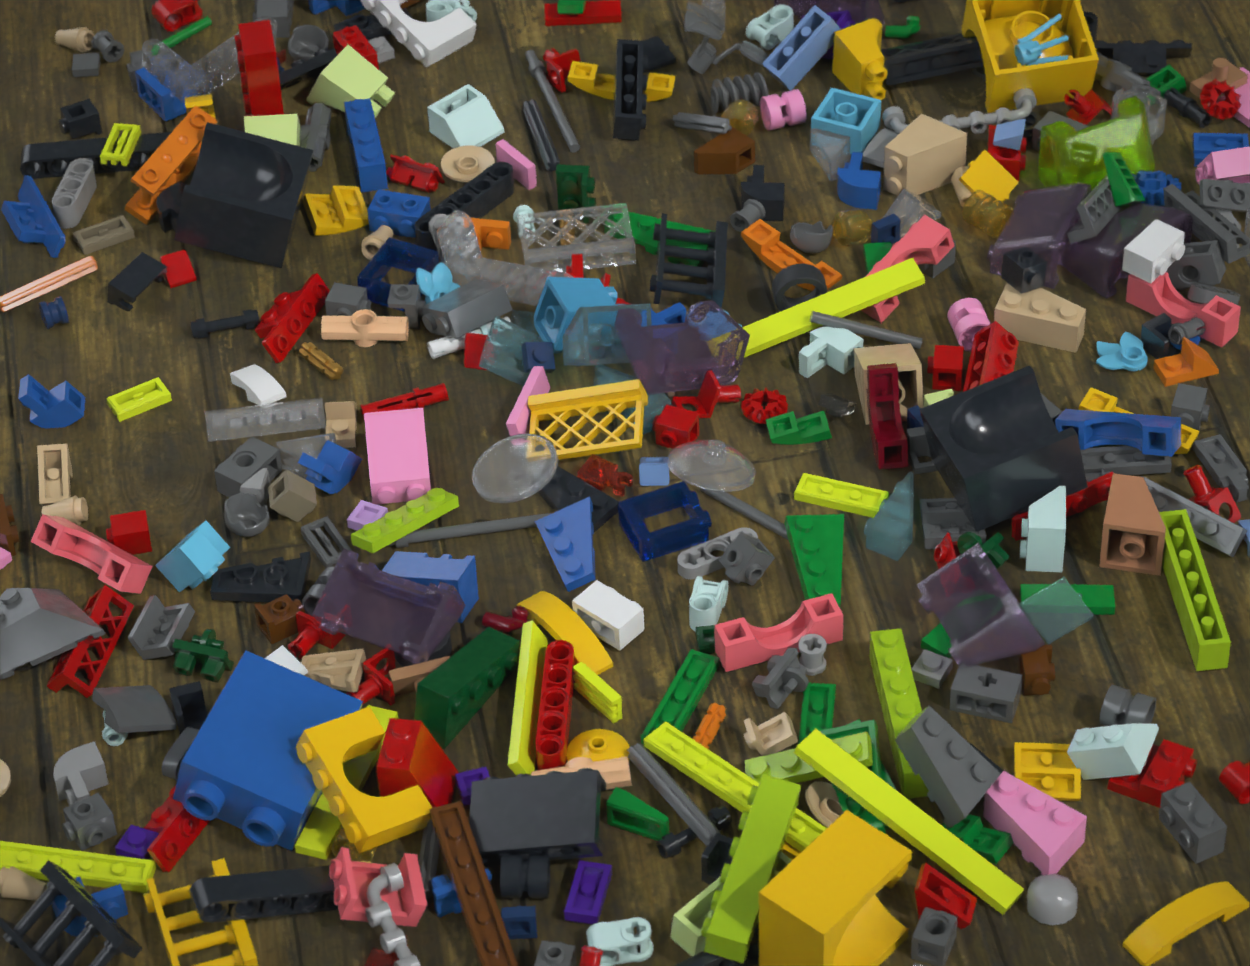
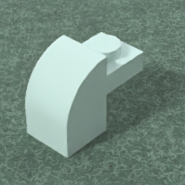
M827 326L811 331L810 344L804 346L799 352V374L809 378L826 364L842 374L847 373L854 367V348H863V338L844 328Z

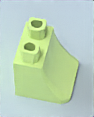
M347 45L320 73L307 98V102L311 105H314V103H324L325 106L345 112L344 102L370 98L374 117L376 118L382 107L373 100L375 99L386 107L392 100L395 92L385 85L388 79L387 76L351 46Z
M298 114L244 117L245 132L300 146L301 127Z

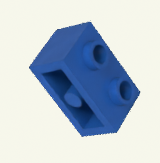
M378 189L367 210L370 231H376L380 226L387 225L393 230V235L416 238L415 222L431 210L430 197Z

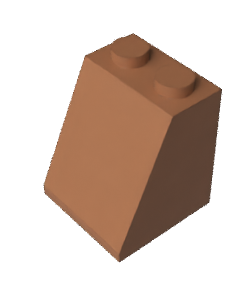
M1113 473L1103 522L1099 567L1160 576L1166 527L1143 477Z

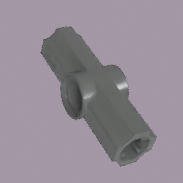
M1097 52L1099 61L1095 79L1100 81L1101 86L1111 91L1122 93L1137 102H1142L1145 98L1149 97L1152 90L1150 81L1132 72V68L1116 60H1110Z
M314 103L311 108H308L306 123L301 125L300 129L301 147L314 150L309 171H316L318 167L322 166L325 149H329L330 145L329 126L331 108L326 107L324 103Z

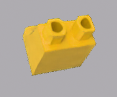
M875 18L834 32L832 73L852 93L883 100L886 90L882 87V83L887 77V70L884 67V56L881 53L882 23Z

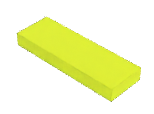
M803 473L794 492V500L880 519L889 500V492Z

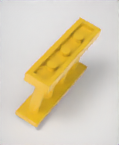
M224 858L212 861L214 875L208 877L230 875ZM147 879L149 893L143 894L148 914L155 913L171 966H180L177 956L227 942L229 945L235 944L237 950L232 951V955L193 966H258L256 953L244 919L228 921L229 925H225L223 930L173 943L170 931L203 922L200 920L196 910L165 918L162 906L191 899L189 894L191 885L158 894L154 879Z

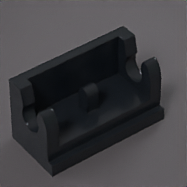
M142 252L108 283V303L130 311L133 309V306L125 302L124 299L134 303L136 298L154 281L160 283L164 279L161 274L167 272V266Z

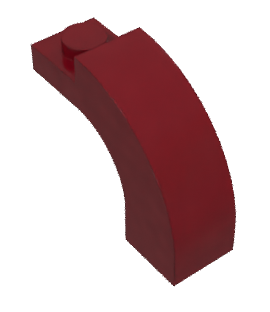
M896 363L868 365L867 408L872 447L879 470L908 467V444L902 426L899 404L898 366Z

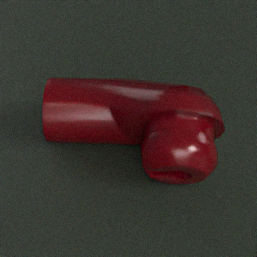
M521 606L514 607L512 615L506 617L487 611L483 616L482 625L503 633L511 632L522 628L523 623L529 621L527 618L529 612L525 607Z

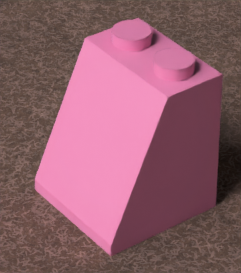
M423 408L364 413L372 503L408 502L421 497L431 490Z

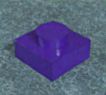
M487 767L455 774L463 806L470 805L472 781H480L490 777Z
M131 824L115 847L116 855L149 860L151 855L148 852V847L159 833Z

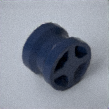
M61 296L56 297L54 301L49 303L45 301L39 302V310L46 329L52 328L57 323H69L67 310Z

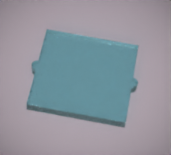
M1065 577L1019 603V607L1031 621V627L1036 628L1048 644H1051L1094 617L1093 613L1082 601V594L1076 593Z

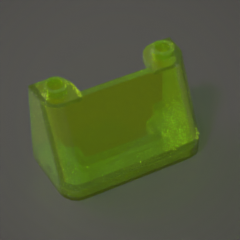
M1137 96L1120 101L1117 111L1120 117L1078 131L1064 121H1057L1041 127L1038 179L1060 203L1067 206L1079 205L1107 175L1102 156L1106 152H1120L1131 174L1137 175V172L1142 170L1155 172V160L1146 109L1143 102Z

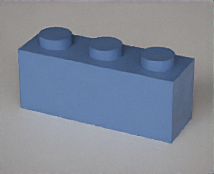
M814 5L762 65L776 80L791 91L833 45L834 32L841 29L830 16Z

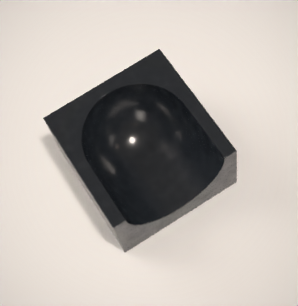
M207 122L191 185H185L174 240L282 268L304 197L314 150Z
M1030 365L920 409L932 462L976 532L1013 518L1016 515L1028 512L1031 504L1059 486H1066V496L1088 488L1077 433L1073 427L1058 432L1045 406L1035 372Z

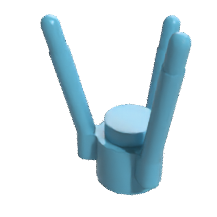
M1056 15L1026 37L1017 40L1018 44L1014 46V52L1021 65L1026 64V66L1068 59V55L1038 58L1042 55V50L1067 41L1069 39L1067 35L1043 44H1039L1036 40L1032 41L1036 36L1059 21L1062 15Z

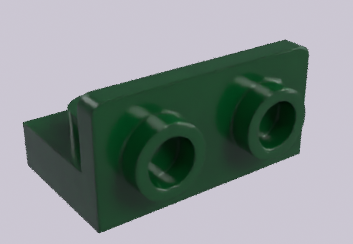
M557 164L558 212L570 209L574 213H583V223L589 224L590 215L596 213V197H591V194H594L595 177H590V166Z

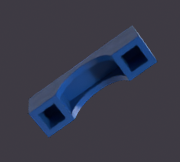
M356 99L344 102L346 125L350 143L353 144L361 193L388 189L386 164L371 99Z
M1065 409L1055 419V427L1058 432L1073 427L1077 433L1081 450L1099 445H1126L1139 449L1145 455L1172 457L1181 446V417Z

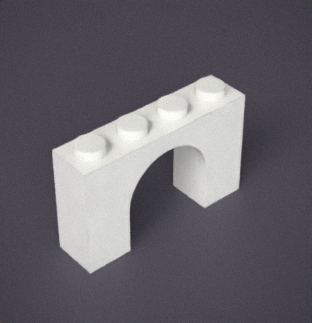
M360 0L363 6L370 10L378 18L379 22L395 35L398 42L403 43L412 52L414 58L420 60L426 67L460 49L474 39L477 24L461 8L456 9L439 20L421 22L410 18L401 10L400 5L407 0Z

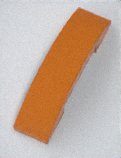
M761 219L741 232V237L750 249L777 274L784 268L794 264H808L821 271L827 290L842 279L843 275L825 262L820 261L815 265L781 242L780 232ZM807 283L797 284V286L813 291L816 287Z

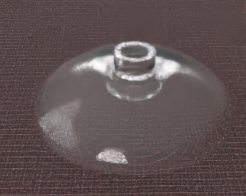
M519 434L507 437L489 447L479 457L472 472L473 485L482 498L494 503H515L530 498L541 491L554 476L558 466L556 449L548 439L536 434Z
M697 440L683 443L670 451L667 460L668 467L674 475L691 485L707 490L722 492L740 491L750 487L756 476L753 464L745 455L719 440Z

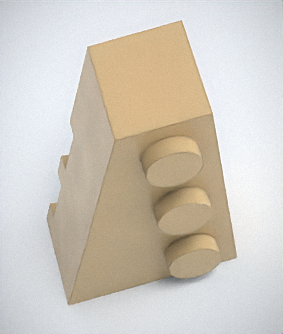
M1006 283L995 307L994 321H997L1004 329L1012 333L1017 340L1076 353L1084 336L1086 309L1043 288L1020 293L1010 284Z

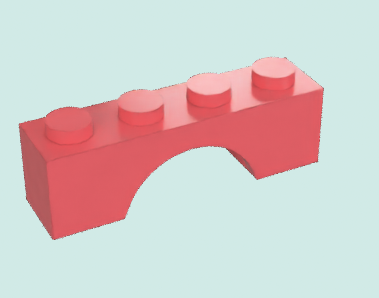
M924 214L918 222H915L910 227L904 237L891 247V250L885 257L875 263L872 270L866 276L910 258H913L917 265H937L955 246L950 229ZM896 295L861 311L882 323L900 303Z
M1168 272L1157 277L1152 283L1132 274L1128 275L1126 302L1155 316L1165 313L1171 318L1172 324L1185 323L1192 318L1198 317L1205 325L1196 329L1205 328V332L1200 337L1220 347H1223L1238 333L1240 306L1217 295L1205 304L1189 301L1174 288Z
M42 514L31 540L32 543L54 555L73 560L90 568L99 575L98 579L121 592L141 594L153 567L64 517Z
M831 593L803 601L791 618L776 626L766 628L755 627L749 624L744 617L714 625L715 652L720 658L725 672L769 661L773 655L783 656L789 647L797 648L798 652H800L798 648L799 640L807 634H818L826 640L827 644L842 641L843 613Z

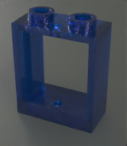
M389 237L358 275V287L366 288L367 300L388 307V298L392 284L381 281L388 271L395 267L416 274V269L422 268L432 273L435 266L439 263L438 251ZM416 275L408 285H417ZM393 308L405 312V308Z
M685 481L618 502L619 524L642 562L709 541V528L712 527L711 517L707 510H702L696 492L690 491ZM682 506L690 520L653 532H649L642 520Z

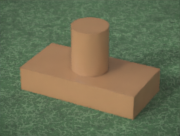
M1216 58L1213 61L1212 72L1190 83V91L1200 98L1202 87L1215 78L1220 82L1226 80L1227 85L1230 87L1235 86V89L1247 83L1248 74L1234 66L1227 59Z
M450 656L389 670V680L393 683L394 695L397 696L414 691L417 693V683L448 660Z

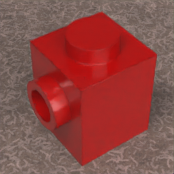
M935 345L934 356H928L927 373L933 374L932 389L961 391L964 346Z
M666 404L661 414H657L653 421L652 429L656 434V444L689 453L700 434L699 413Z
M146 510L110 515L111 528H106L107 542L131 555L152 552Z

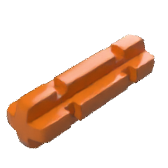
M712 703L706 712L707 714L703 717L695 733L696 735L692 739L709 749L708 745L712 743L720 727L719 724L723 722L726 716V708L723 705Z

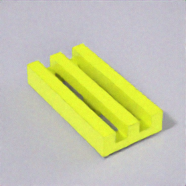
M114 123L100 155L101 164H107L109 160L111 165H117L118 161H121L122 166H127L141 134L140 125ZM123 130L122 136L119 137V140L117 142L118 145L115 149V152L111 153L120 134V131Z
M159 377L106 398L108 407L112 408V412L114 415H117L119 422L172 401L171 393Z
M579 662L573 666V672L575 673L573 680L576 682L574 683V689L613 724L622 719L621 696L584 663Z

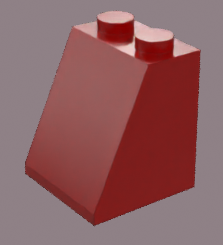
M389 718L376 767L380 797L389 796L419 785L432 808L451 804L456 788L455 774L458 773L456 767L422 721Z

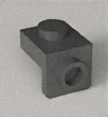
M391 285L388 307L405 308V314L409 320V329H419L421 317L424 316L421 307L426 305V301H421L419 285Z

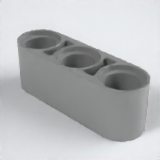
M80 158L69 164L52 198L54 217L60 228H72L80 222L97 186L93 163L89 159Z

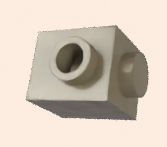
M287 469L268 486L270 508L296 522H299L304 516L311 513L317 505L315 485Z

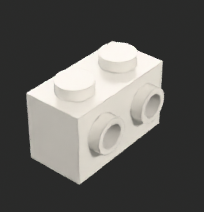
M1155 219L1124 248L1122 270L1152 283L1157 277L1164 275L1173 262L1180 260L1185 252V245H1183L1185 232Z
M598 580L572 600L573 611L587 624L595 636L619 651L644 631V608Z

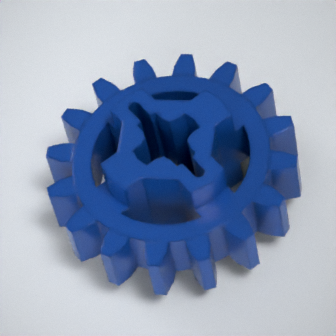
M1142 170L1137 172V175L1132 174L1145 198V202L1137 204L1139 206H1164L1163 188L1171 184L1181 191L1179 179L1172 178L1171 174L1166 175L1163 171L1151 172Z

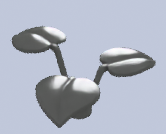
M688 1L686 4L688 10L684 15L685 32H697L705 35L701 44L687 61L688 65L698 73L704 74L711 63L717 65L721 59L735 50H740L743 55L760 65L769 57L763 49L748 41H742L741 44L736 43L716 56V48L707 42L709 38L715 40L722 38L720 30L724 28L723 20L717 13L707 7L692 1Z

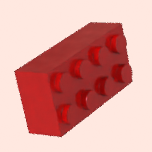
M270 20L238 24L239 35H234L238 54L237 59L241 76L240 81L245 115H283L277 55Z

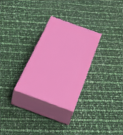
M502 139L497 142V163H509L513 167L514 178L528 190L536 187V165Z

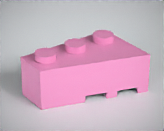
M1003 771L985 793L984 817L996 830L1011 833L1013 843L1022 851V857L1028 863L1032 862L1042 872L1041 875L1056 874L1084 843L1087 816L1009 773Z

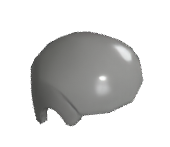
M1057 874L1041 875L1030 883L1027 894L1028 913L1035 920L1044 924L1058 925L1068 922L1076 915L1078 893L1076 887L1068 878Z

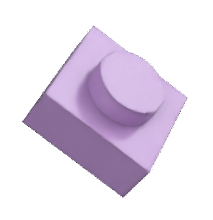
M361 500L347 519L348 528L358 531L364 525L384 517L388 513V508Z

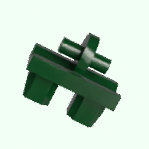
M965 532L957 540L959 553L967 557L968 561L960 567L961 575L970 573L981 584L993 571L999 569L1010 557L999 546L1004 537L997 532L983 544L981 537L975 533Z
M206 629L202 636L193 635L192 642L175 639L172 645L176 653L173 667L177 673L182 675H192L195 664H202L201 676L208 681L218 683L224 670H232L234 662L228 659L227 650H223L224 641L216 640V632L212 629Z

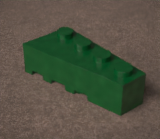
M488 627L417 683L414 720L423 722L442 749L445 750L507 677L518 667L519 640Z

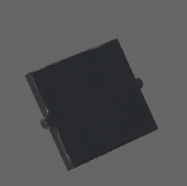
M659 36L643 40V55L648 56L647 71H643V73L677 63L676 57L670 51V46H666Z

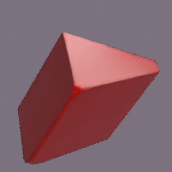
M180 250L160 257V262L167 266V272L163 275L170 288L197 281L186 250Z
M466 333L464 367L491 370L496 359L494 336Z

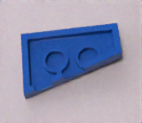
M590 496L535 521L568 592L596 580L595 550L593 548V503Z

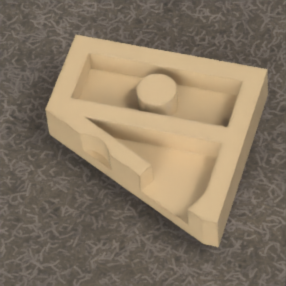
M364 649L303 656L301 664L308 670V673L304 676L333 689L357 692L366 656Z

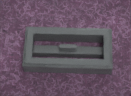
M328 516L301 527V535L325 569L333 567V564H337L338 567L342 566L345 559L349 562L355 560L354 552ZM324 526L326 531L329 533L331 538L334 540L336 545L341 550L340 553L336 551V549L333 547L330 540L323 533L320 527ZM312 530H313V532L315 533V535L318 537V539L320 540V542L322 543V545L325 547V549L327 550V552L330 554V557L327 555V553L325 552V550L323 549V547L320 545V543L318 542V540L315 538V536H314L313 533L311 532Z

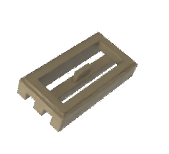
M124 215L73 232L74 241L78 243V247L82 249L84 255L135 238L134 230Z

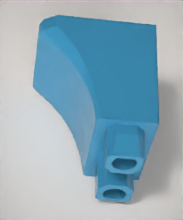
M547 277L534 314V327L543 342H552L553 353H559L569 345L585 337L611 331L613 324L625 323L628 309L625 304H615L618 298L617 291L614 287H604L599 278Z

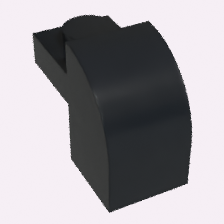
M753 165V175L747 176V182H741L742 208L748 199L759 201L766 212L765 217L762 219L763 221L783 222L785 183L764 182V165Z
M182 181L163 190L157 198L159 222L164 233L172 229L176 232L183 190L186 185Z

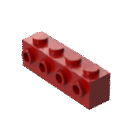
M997 321L974 334L963 392L1014 371L1019 341Z

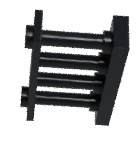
M662 213L660 224H655L653 240L658 241L656 273L651 275L649 292H654L653 304H659L661 290L705 296V299L710 300L709 311L721 312L725 292L728 222L717 221L715 232L710 231L709 234L667 228V214ZM666 239L705 244L708 245L709 250L665 245ZM668 256L705 261L708 268L664 262V258ZM663 274L706 279L707 285L663 279Z
M49 860L40 869L49 880L46 883L48 887L21 920L15 925L0 917V927L5 931L3 938L15 948L20 947L37 966H71L96 935L100 936L101 934L106 938L103 943L105 947L89 966H107L115 955L119 956L121 953L135 959L143 949L66 869ZM64 895L68 899L65 903L67 907L35 944L26 933L56 897ZM77 915H83L87 919L84 922L85 928L54 964L45 953Z

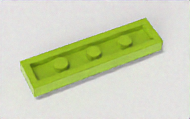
M442 488L431 489L421 497L408 501L406 505L386 513L384 517L368 523L363 528L352 533V545L370 553H375L459 507L458 496Z
M867 732L832 740L865 767L873 765L871 737ZM795 749L745 760V774L760 783L763 774L792 783L824 777L794 754Z

